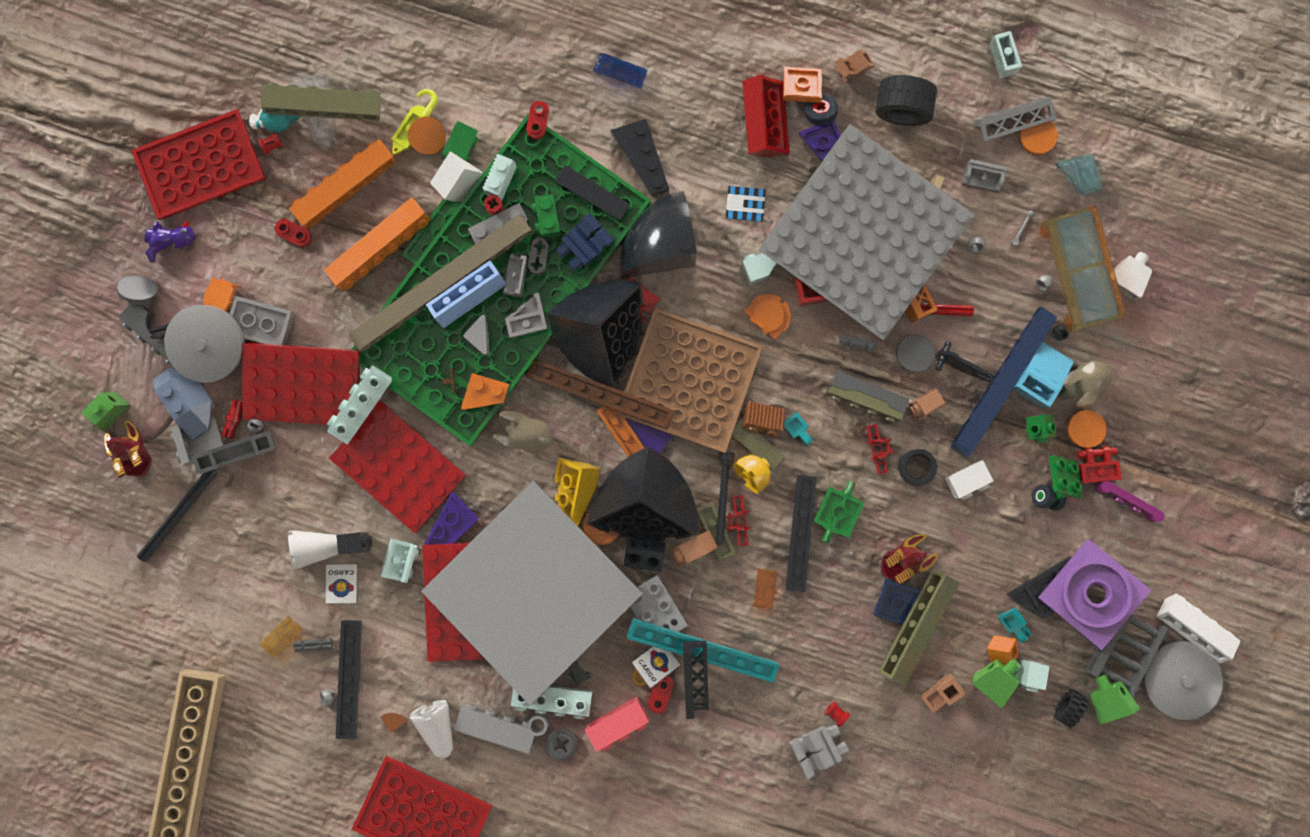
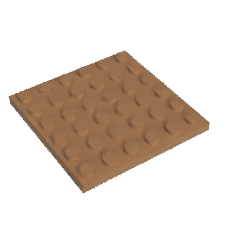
M655 308L625 393L674 410L675 413L668 430L618 411L616 415L709 449L726 453L763 346Z

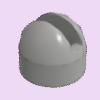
M979 236L971 237L968 242L969 251L973 253L982 251L984 249L982 238Z
M1042 275L1036 280V285L1041 291L1046 292L1053 285L1051 276Z
M253 418L248 422L247 427L250 432L258 434L264 430L265 425L263 421ZM254 423L258 425L259 428L257 429L251 426V424Z
M329 689L320 691V699L324 707L335 702L336 696L332 697L334 691Z

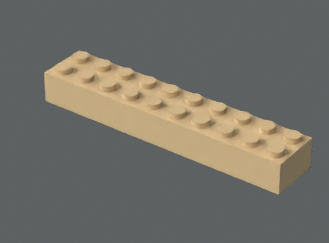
M192 669L179 672L148 837H196L226 675Z

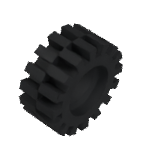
M1070 689L1069 692L1065 693V697L1061 698L1062 701L1058 703L1059 706L1054 713V718L1070 728L1076 726V722H1080V718H1083V713L1086 712V707L1089 704V699L1074 689Z

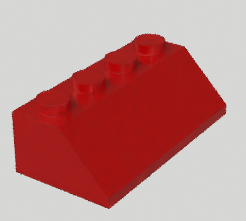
M760 74L742 81L749 155L758 157L789 155L786 103L783 100V81Z

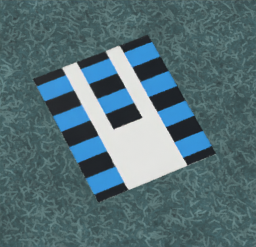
M728 186L726 218L763 221L766 189Z

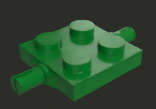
M848 481L844 491L828 487L813 520L814 523L821 525L826 530L822 539L823 542L826 541L829 544L833 533L847 538L850 537L865 504L851 495L856 485L855 483Z

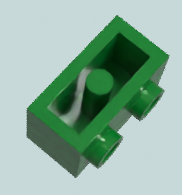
M457 120L440 159L445 160L449 152H452L466 162H469L471 154H469L470 148H475L479 139L476 137L478 130Z
M554 194L534 197L535 203L532 204L533 214L538 217V222H535L537 234H540L543 239L561 237Z

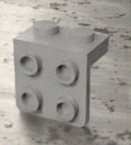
M214 418L210 419V429L195 440H192L179 425L171 427V440L176 444V457L182 465H194L191 456L224 445L217 420Z

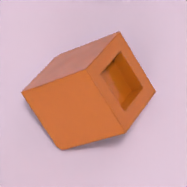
M994 635L987 647L990 662L999 659L1006 665L1011 659L1016 660L1019 655L1017 641L1014 638Z

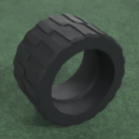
M912 75L888 76L880 82L875 113L882 120L896 125L922 126L928 124L933 119L937 86L927 79Z

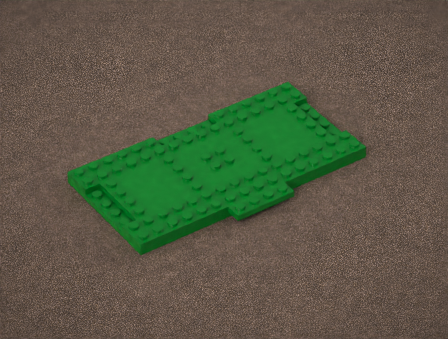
M529 113L498 154L514 160L516 164L515 172L501 201L504 210L520 203L532 232L494 259L492 264L505 281L510 254H514L516 257H521V255L527 256L529 260L532 242L537 238H542L540 234H537L535 227L538 217L533 214L532 204L535 203L534 197L554 194L561 237L545 239L549 245L545 272L541 275H534L530 272L529 267H527L522 298L503 295V287L445 328L436 321L428 307H426L377 343L360 352L361 368L364 370L365 368L370 369L373 365L392 377V382L388 386L390 389L470 447H473L503 406V404L462 410L461 406L471 374L509 384L506 402L553 336L547 314L570 294L592 285L623 243L636 218L651 204V199L548 126L546 134L542 139H531L526 130ZM538 126L533 127L534 131H537L539 129ZM495 158L461 204L443 198L431 214V221L428 222L425 228L419 230L401 254L413 263L414 266L380 311L475 245L468 228L492 217L484 205V201L488 196L485 194L483 186H485L484 183L488 179L487 176L491 172L490 169L494 165ZM564 165L629 203L630 207L621 221L616 220L555 183V179ZM494 203V205H490V206H491L492 209H494V206H498V205H497V203ZM590 213L614 239L615 244L610 248L604 247L600 257L590 263L587 268L583 266L575 272L568 264L575 257L574 254L570 252L563 259L556 249L562 243V238L575 228L577 224H580L583 218ZM592 233L590 235V238H593L595 236V233ZM539 243V246H535L538 250V255L541 254V249H545L542 243ZM538 258L536 264L532 265L535 271H538V268H542ZM539 293L548 330L510 339L505 318L517 311L534 294ZM481 315H485L488 318L490 356L483 355L463 337ZM354 345L351 350H358V349H357V347ZM450 368H454L456 394L452 393V384H442V379L451 378Z

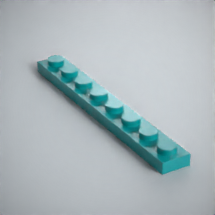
M633 618L627 634V639L679 655H683L682 642L705 641ZM706 640L707 663L772 683L774 682L780 666L778 662ZM703 647L691 648V652L696 656L703 651Z

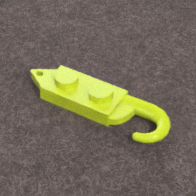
M424 89L417 94V97L428 94L431 97V101L426 108L414 106L410 109L391 138L393 141V155L404 150L409 151L411 148L408 141L409 127L418 118L430 117L436 108L438 98L432 90Z

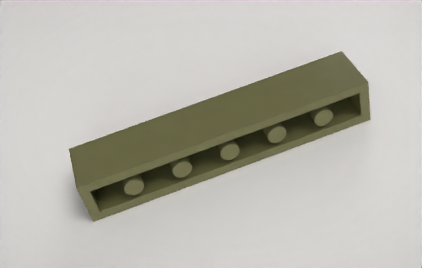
M268 83L267 85H262L261 109L263 114L380 121L381 95L374 90L359 92L356 89H346L345 91L334 87L319 89L316 86L303 88L294 84L279 86L276 83Z
M932 569L878 671L880 674L906 687L960 583L946 574Z

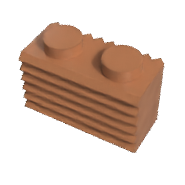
M933 389L910 402L909 411L913 417L921 419L943 407L946 403L938 390Z

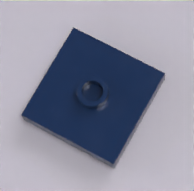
M885 578L873 615L903 625L921 589L902 583L897 584L896 581Z

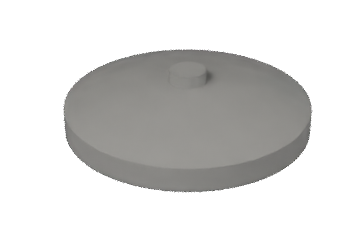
M195 305L185 308L173 317L166 329L164 339L166 355L177 372L190 380L207 383L223 379L238 367L242 359L244 338L241 328L229 313L216 306Z
M1171 641L1159 646L1142 678V683L1148 700L1158 711L1175 719L1191 720L1205 715L1216 705L1223 688V676L1218 662L1192 642Z

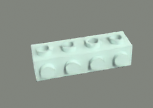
M373 365L370 369L365 368L360 376L361 382L358 385L356 383L349 391V394H351L349 399H344L338 407L340 412L337 416L332 415L327 423L329 425L327 432L346 444L350 442L392 382V377Z
M550 685L529 705L513 688L511 706H514L515 710L527 711L528 708L535 709V713L546 714V711L554 712L556 716L573 714V718L585 719V716L589 717L593 690Z

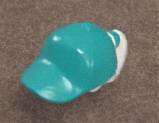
M261 109L258 116L254 113L249 116V123L254 130L264 128L277 133L287 130L300 116L263 114Z

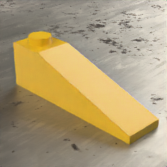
M558 458L555 472L558 494H555V501H558V506L578 526L596 489L600 468L588 463Z

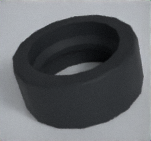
M915 449L908 451L899 461L900 476L910 485L920 486L928 484L937 474L938 466L936 459L926 450ZM915 456L925 458L929 464V472L920 479L913 478L907 471L908 461Z

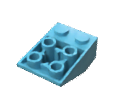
M1042 342L1012 390L1042 409L1049 408L1059 394L1074 361Z

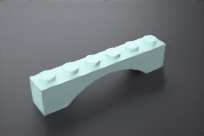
M763 253L757 256L750 254L744 257L745 260L741 264L749 285L767 279L771 271L777 266L776 262Z

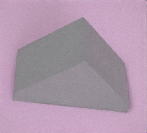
M481 315L463 337L483 355L490 356L488 318L485 315Z

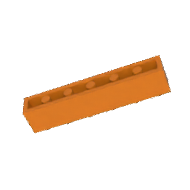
M380 139L372 141L367 146V149L356 153L350 162L339 166L337 172L326 176L320 185L309 189L303 198L296 199L289 209L301 225L308 230L397 161Z
M411 197L326 267L324 271L334 285L345 292L352 288L354 283L360 278L365 277L371 269L381 264L388 255L397 251L400 245L410 240L417 231L425 228L431 219Z

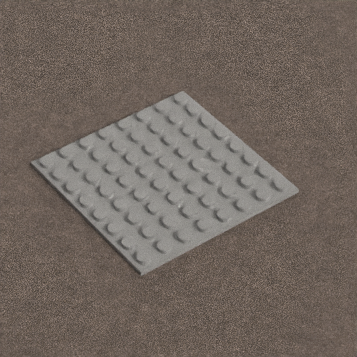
M849 124L759 248V251L881 340H884L963 232L974 214L853 125Z
M534 481L421 591L529 705L643 594Z

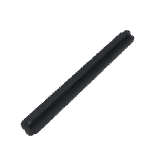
M215 469L202 473L138 553L137 558L142 562L149 560L217 475Z

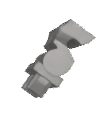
M834 724L828 727L822 725L818 729L802 735L801 738H794L788 742L807 779L815 775L814 770H825L831 767L836 762L842 761L841 757L849 752L844 741L835 745L832 740L841 735L837 725ZM806 752H812L808 756L805 755Z

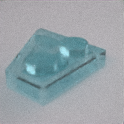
M1092 153L1059 161L1055 164L1058 169L1060 168L1068 176L1066 178L1076 186L1081 195L1103 189Z

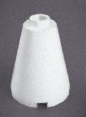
M289 531L290 557L293 559V562H291L293 570L338 555L336 535Z
M439 700L432 702L433 706L427 707L423 705L410 714V719L435 757L446 758L451 755V751L454 749L447 702Z

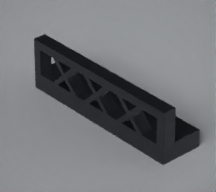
M706 640L682 642L686 719H694V710H709ZM703 647V651L698 656L691 652V648ZM697 662L703 666L698 673L692 669ZM697 679L704 683L699 689L693 686ZM699 695L705 699V703L694 704V699Z

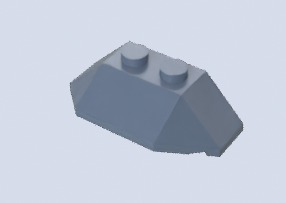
M169 368L152 379L154 391L174 421L192 440L197 439L210 429L213 401L200 382L190 380L182 376L176 369Z

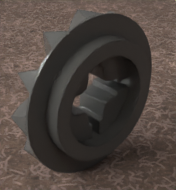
M560 728L548 736L546 748L552 758L564 761L575 754L578 743L575 735L570 730ZM558 738L561 741L568 740L565 744L566 750L562 747L555 749L559 744Z

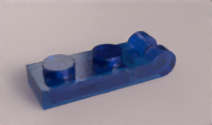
M602 52L599 53L597 57L598 62L594 65L593 72L640 89L642 88L648 69ZM605 63L610 64L608 68L604 67Z

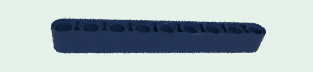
M1041 306L1036 310L997 371L994 380L992 379L951 445L952 449L966 458L972 454L1055 323L1056 315Z

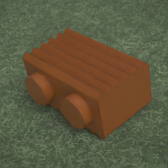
M748 402L744 407L742 428H746L750 433L761 431L766 432L767 436L775 437L783 431L786 409Z

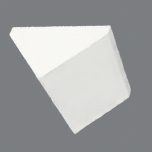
M449 152L430 183L445 200L461 203L483 172L454 153Z

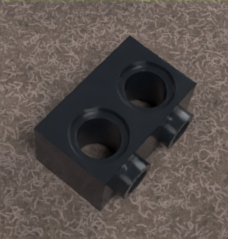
M369 532L336 535L338 555L368 552L373 545Z
M628 536L623 566L632 569L649 570L651 572H662L666 542Z

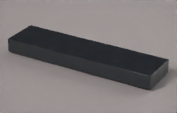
M564 165L555 179V183L618 221H621L630 207V204L566 165Z

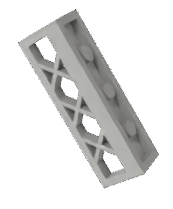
M1043 97L974 119L975 127H980L983 141H988L1054 120L1056 116L1052 98ZM1047 106L1049 117H1040L1038 113L1041 108ZM1026 112L1032 115L1030 122L1027 124L1020 121ZM1007 118L1015 121L1011 129H1006L1002 126ZM993 124L997 126L994 134L988 136L985 125Z

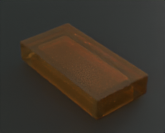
M758 568L753 607L773 610L777 578L776 570Z

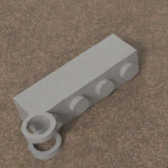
M467 703V705H463L460 708L454 730L529 754L535 736H541L546 732L549 720L544 714L538 713L533 715L529 722L523 721L521 723L515 721V717L504 715V717L498 716L494 710L486 709L483 711L478 709L477 705ZM533 720H542L544 728L536 730L532 725Z

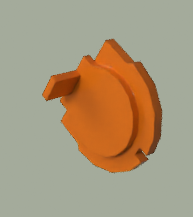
M212 277L208 288H206L203 305L216 306L227 312L232 305V300L236 293L234 288L241 289V286L223 278L218 280Z
M767 293L753 299L751 305L744 313L750 317L749 320L758 329L775 340L789 326L791 313L785 301L783 303L780 302L781 297Z

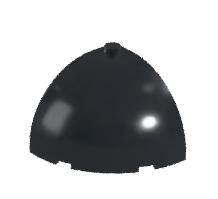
M684 191L675 192L656 200L636 218L625 236L621 249V279L695 267L697 251Z
M619 280L594 284L570 294L547 314L553 336L560 350L575 368L591 380L614 388L626 372L624 367L627 361H631L641 330L642 316H639L640 306L643 305L641 283Z
M648 446L624 459L609 474L593 501L587 524L606 533H609L610 530L620 533V537L628 538L629 536L665 541L668 537H675L678 540L696 535L698 517L693 495L682 474L667 458Z

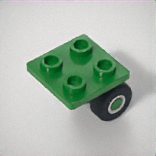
M1052 455L1049 456L1053 487L1047 485L1037 486L1032 493V501L1037 507L1059 511L1065 506L1067 496L1078 499L1082 498V486L1077 462Z

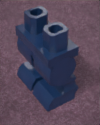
M589 213L580 224H577L575 228L562 238V243L556 250L563 259L570 252L574 254L575 257L568 264L576 272L583 266L587 268L590 263L600 257L604 247H612L615 241ZM592 233H595V236L593 238H590V235Z

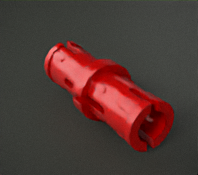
M232 399L229 413L225 416L227 420L221 436L234 439L237 424L241 422L239 418L242 412V401Z

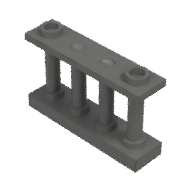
M1132 614L1103 650L1096 649L1085 672L1097 678L1099 675L1106 674L1108 678L1115 682L1121 681L1133 697L1140 690V682L1160 644L1167 638L1166 632L1168 627L1157 625L1155 629L1135 618ZM1130 623L1152 635L1147 646L1124 634L1123 629L1125 625ZM1121 640L1143 652L1138 663L1115 651L1114 646L1116 642ZM1112 657L1132 668L1134 671L1130 679L1127 680L1106 668L1105 663L1107 659Z

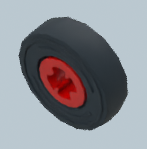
M822 94L821 103L806 102L804 108L806 119L814 125L821 126L833 122L838 115L837 101L830 95Z

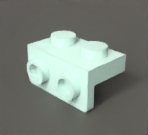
M391 538L380 576L407 583L413 574V560L415 561L418 556L417 545Z

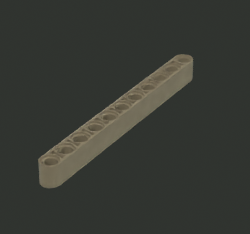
M521 214L515 216L357 327L349 334V337L360 352L368 349L425 309L427 303L488 261L492 262L531 234L532 229Z

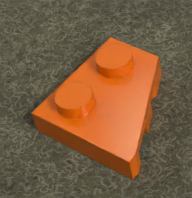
M472 373L461 409L468 410L504 404L510 385Z

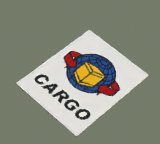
M357 564L326 565V603H356Z
M656 647L650 648L632 662L650 688L680 666L671 652Z

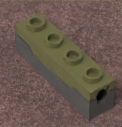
M839 371L835 372L827 395L831 396L830 399L841 402L843 400L848 402V406L852 408H864L867 410L866 413L877 416V414L882 415L884 420L891 423L902 420L909 401L907 397Z

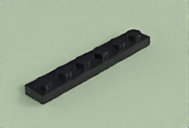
M797 475L785 584V590L805 592L817 479L815 476Z
M341 620L336 739H357L362 620Z

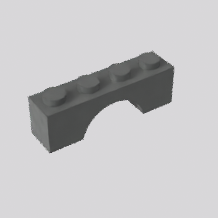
M129 304L118 316L123 321L122 325L129 331L134 330L139 340L152 345L150 349L158 355L162 354L165 356V362L172 366L166 355L164 340L150 338V336L155 335V333L149 332V330L153 329L155 315L144 305Z
M269 430L195 454L191 457L199 475L275 450L277 446L272 431Z

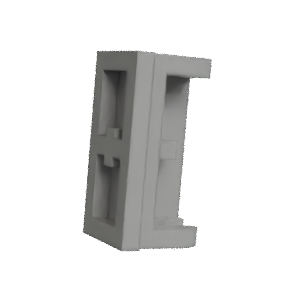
M970 159L965 165L961 184L999 192L1000 187L1004 183L1007 167Z
M510 254L505 278L507 285L504 286L503 295L522 298L529 261L527 256L521 255V257H516L514 254Z

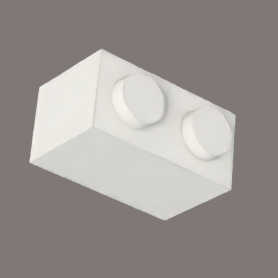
M983 460L944 478L954 498H961L962 500L973 496L971 492L977 489L980 492L989 488V483L993 482Z

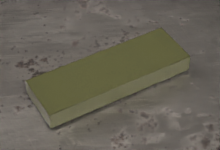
M741 419L734 427L732 436L753 455L761 459L765 458L770 464L769 469L773 471L785 456L759 433H750L746 428H742L743 419Z
M710 502L697 508V514L705 532L709 530L716 543L718 511L714 502ZM725 529L723 544L718 545L716 543L718 548L714 549L718 562L736 555Z

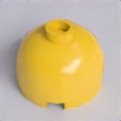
M748 455L740 458L733 465L739 479L743 477L747 482L744 485L755 494L764 490L771 479L770 464L765 458L761 459L755 455Z

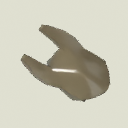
M1098 361L1083 363L1075 371L1067 375L1064 381L1065 388L1059 393V398H1081L1077 402V406H1089L1096 401L1098 395L1104 393L1111 386L1112 371L1110 367Z
M515 411L500 412V417L512 421L510 425L504 427L508 436L493 435V439L502 446L510 449H522L528 453L535 454L551 445L553 441L551 431L542 420L528 418L524 414Z

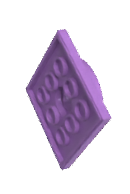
M1087 539L1040 594L1038 599L1099 650H1103L1151 592V589L1091 540ZM1093 584L1102 586L1106 593L1104 601L1099 604L1091 602L1087 596L1088 588Z

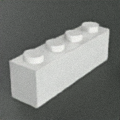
M1178 594L1166 598L1156 616L1219 663L1232 660L1239 646L1240 640L1231 632L1218 625L1215 620L1210 619L1200 609L1191 605Z

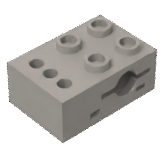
M234 296L229 313L240 326L244 340L258 344L287 345L296 316L292 311Z
M658 575L637 586L643 594L630 607L638 620L677 632L688 626Z

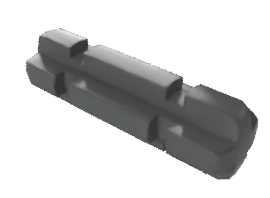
M841 334L839 337V345L842 346L849 345L851 348L866 349L869 352H874L876 349V342L872 340L866 341V339L854 336L850 338L849 335Z
M331 638L306 640L304 642L296 641L293 644L294 652H302L304 650L315 651L322 650V648L327 650L333 647Z

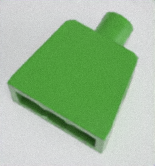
M102 392L82 411V414L96 427L105 432L130 404L117 392Z
M996 659L973 675L972 684L1002 708L1019 685V676L1016 672L1021 668V665L1015 659H1011L1006 665L999 659Z
M1106 674L1095 678L1099 688L1094 690L1090 696L1100 725L1133 715L1140 709L1121 681L1110 684Z

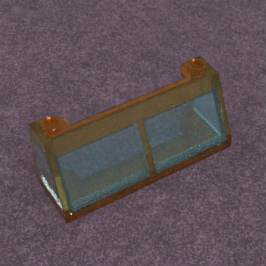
M1097 205L1047 219L1041 223L1040 234L1042 238L1050 242L1068 313L1064 318V325L1068 328L1069 333L1113 323L1127 317Z

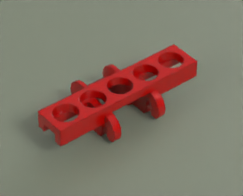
M877 424L866 426L869 438L867 444H870L873 455L870 459H874L877 475L887 473L888 468L885 457L886 454L890 456L894 452L890 448L889 441L891 439L885 438L882 441ZM870 427L875 428V434H871ZM881 443L886 444L887 452H883ZM874 446L880 447L879 453L874 452ZM880 464L884 465V471H880Z
M743 495L733 496L734 515L728 513V516H726L729 525L726 529L733 531L736 528L738 546L749 545L747 530L751 529V527H746L745 513H749V510L745 511ZM736 498L741 499V505H736ZM737 508H742V511L737 512ZM732 517H735L736 526L734 527L732 524ZM739 517L744 519V523L741 525L737 523V518ZM744 530L745 533L739 534V531ZM741 536L745 537L746 542L744 544L740 542Z

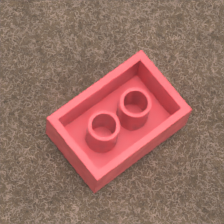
M637 696L587 724L585 732L596 752L599 750L604 752L612 747L613 742L617 740L622 742L629 738V734L634 730L640 732L647 727L646 724L649 723V716Z

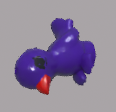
M187 221L175 230L165 229L159 222H155L153 229L148 228L145 233L144 241L149 244L145 254L149 261L153 263L157 253L175 243V249L177 247L181 249L192 244L195 239V233Z

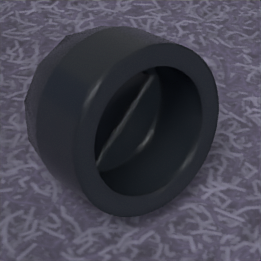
M1058 324L1054 326L1052 334L1055 340L1063 341L1068 338L1069 331L1065 325Z

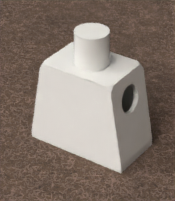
M1139 252L1135 259L1131 256L1123 259L1104 280V283L1133 301L1140 299L1152 273V270L1145 265L1149 259L1148 255Z

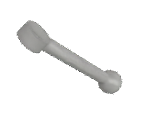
M1033 211L1027 212V218L1025 219L1017 236L1011 240V244L1013 246H1017L1019 244V238L1021 234L1023 233L1030 218L1034 216Z

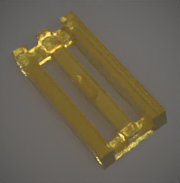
M287 616L259 645L264 647L265 651L272 658H275L302 629ZM289 622L290 625L268 645L267 643ZM294 627L296 630L274 651L272 648Z

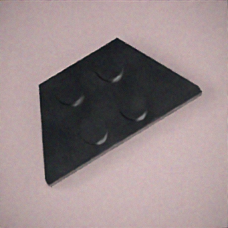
M1071 556L1006 593V595L1038 617L1046 618L1054 613V611L1039 600L1038 597L1071 559Z

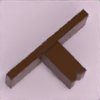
M450 368L451 378L442 379V384H452V393L456 394L454 368Z

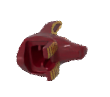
M127 420L124 423L128 437H113L110 432H107L104 437L105 448L108 455L112 458V467L119 478L124 475L143 477L149 472L152 458L143 445L140 431Z
M925 534L911 536L905 539L897 548L888 551L882 558L880 570L882 575L887 579L896 581L897 584L910 581L916 574L929 569L937 560V553L927 557L926 551H921L915 547L927 536Z

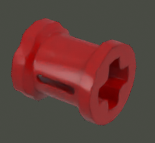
M276 132L264 140H258L265 155H268L270 151L278 147H284Z
M490 195L485 199L484 205L490 215L494 216L504 210V206L498 196ZM497 203L498 206H494V209H492L490 205Z
M833 701L824 712V715L830 716L837 723L838 727H841L850 716L848 712L845 713L837 706L836 701Z

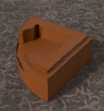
M386 713L380 716L390 733L408 721L406 717L398 713Z

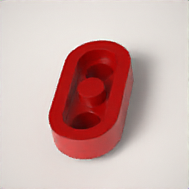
M543 101L534 102L529 111L526 130L528 136L534 140L542 139L546 134L549 107ZM542 108L543 110L542 112L538 113L536 112V109ZM538 126L539 129L537 131H534L533 127Z
M281 219L275 224V233L280 238L298 247H307L312 241V235L306 228L290 220ZM286 225V230L281 231L282 226ZM299 234H303L302 239H298Z
M669 675L656 683L652 688L648 706L653 713H663L668 706L674 686L673 680ZM665 681L668 686L661 688L660 683ZM659 700L661 701L662 705L660 707H656L654 705V702Z

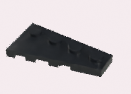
M644 119L610 130L650 195L654 196L669 191L647 120Z

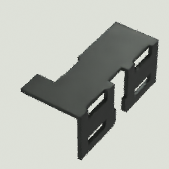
M577 660L568 667L572 672L569 676L576 687L591 678L589 672L583 674Z

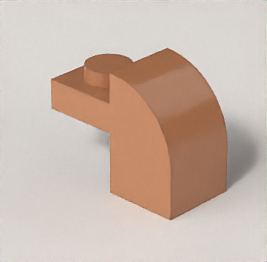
M860 49L848 58H839L835 61L836 71L844 83L857 79L875 67L867 51Z
M708 530L669 551L677 567H680L718 547Z
M947 675L938 680L936 685L924 692L921 698L934 713L946 703L950 706L965 695V691L953 675Z

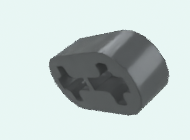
M537 238L531 244L528 267L534 275L543 274L547 266L549 245L543 238ZM539 243H542L545 249H541V254L538 255V250L535 246H539ZM538 258L542 268H538V271H535L532 265L536 264Z

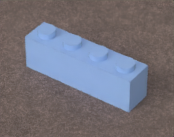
M488 261L427 303L426 306L436 321L445 328L507 284L492 262Z

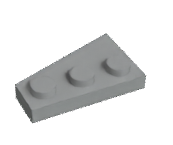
M520 203L468 228L475 244H477L517 215L521 214L527 223L529 221Z

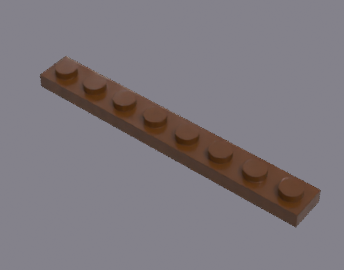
M536 359L527 373V377L666 430H668L675 413L674 410Z

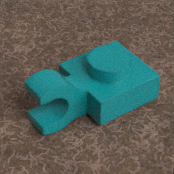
M797 412L784 422L785 430L793 439L799 436L806 447L812 443L813 439L805 431L809 426Z
M1016 607L999 615L998 619L1007 632H1014L1021 643L1027 641V637L1032 635L1030 630L1024 627L1027 623Z

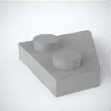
M539 293L534 294L517 311L505 318L510 339L548 330Z

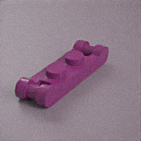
M1105 481L1098 482L1095 485V490L1098 493H1107L1114 497L1113 500L1121 505L1127 504L1130 506L1131 511L1146 515V519L1149 522L1163 521L1164 513L1115 484Z

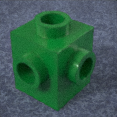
M1053 414L1026 417V433L1029 440L1045 443L1049 442L1048 438L1056 437V424L1053 420Z

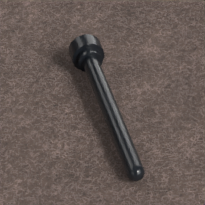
M719 452L722 472L716 543L718 545H722L724 542L729 469L732 462H734L735 453Z

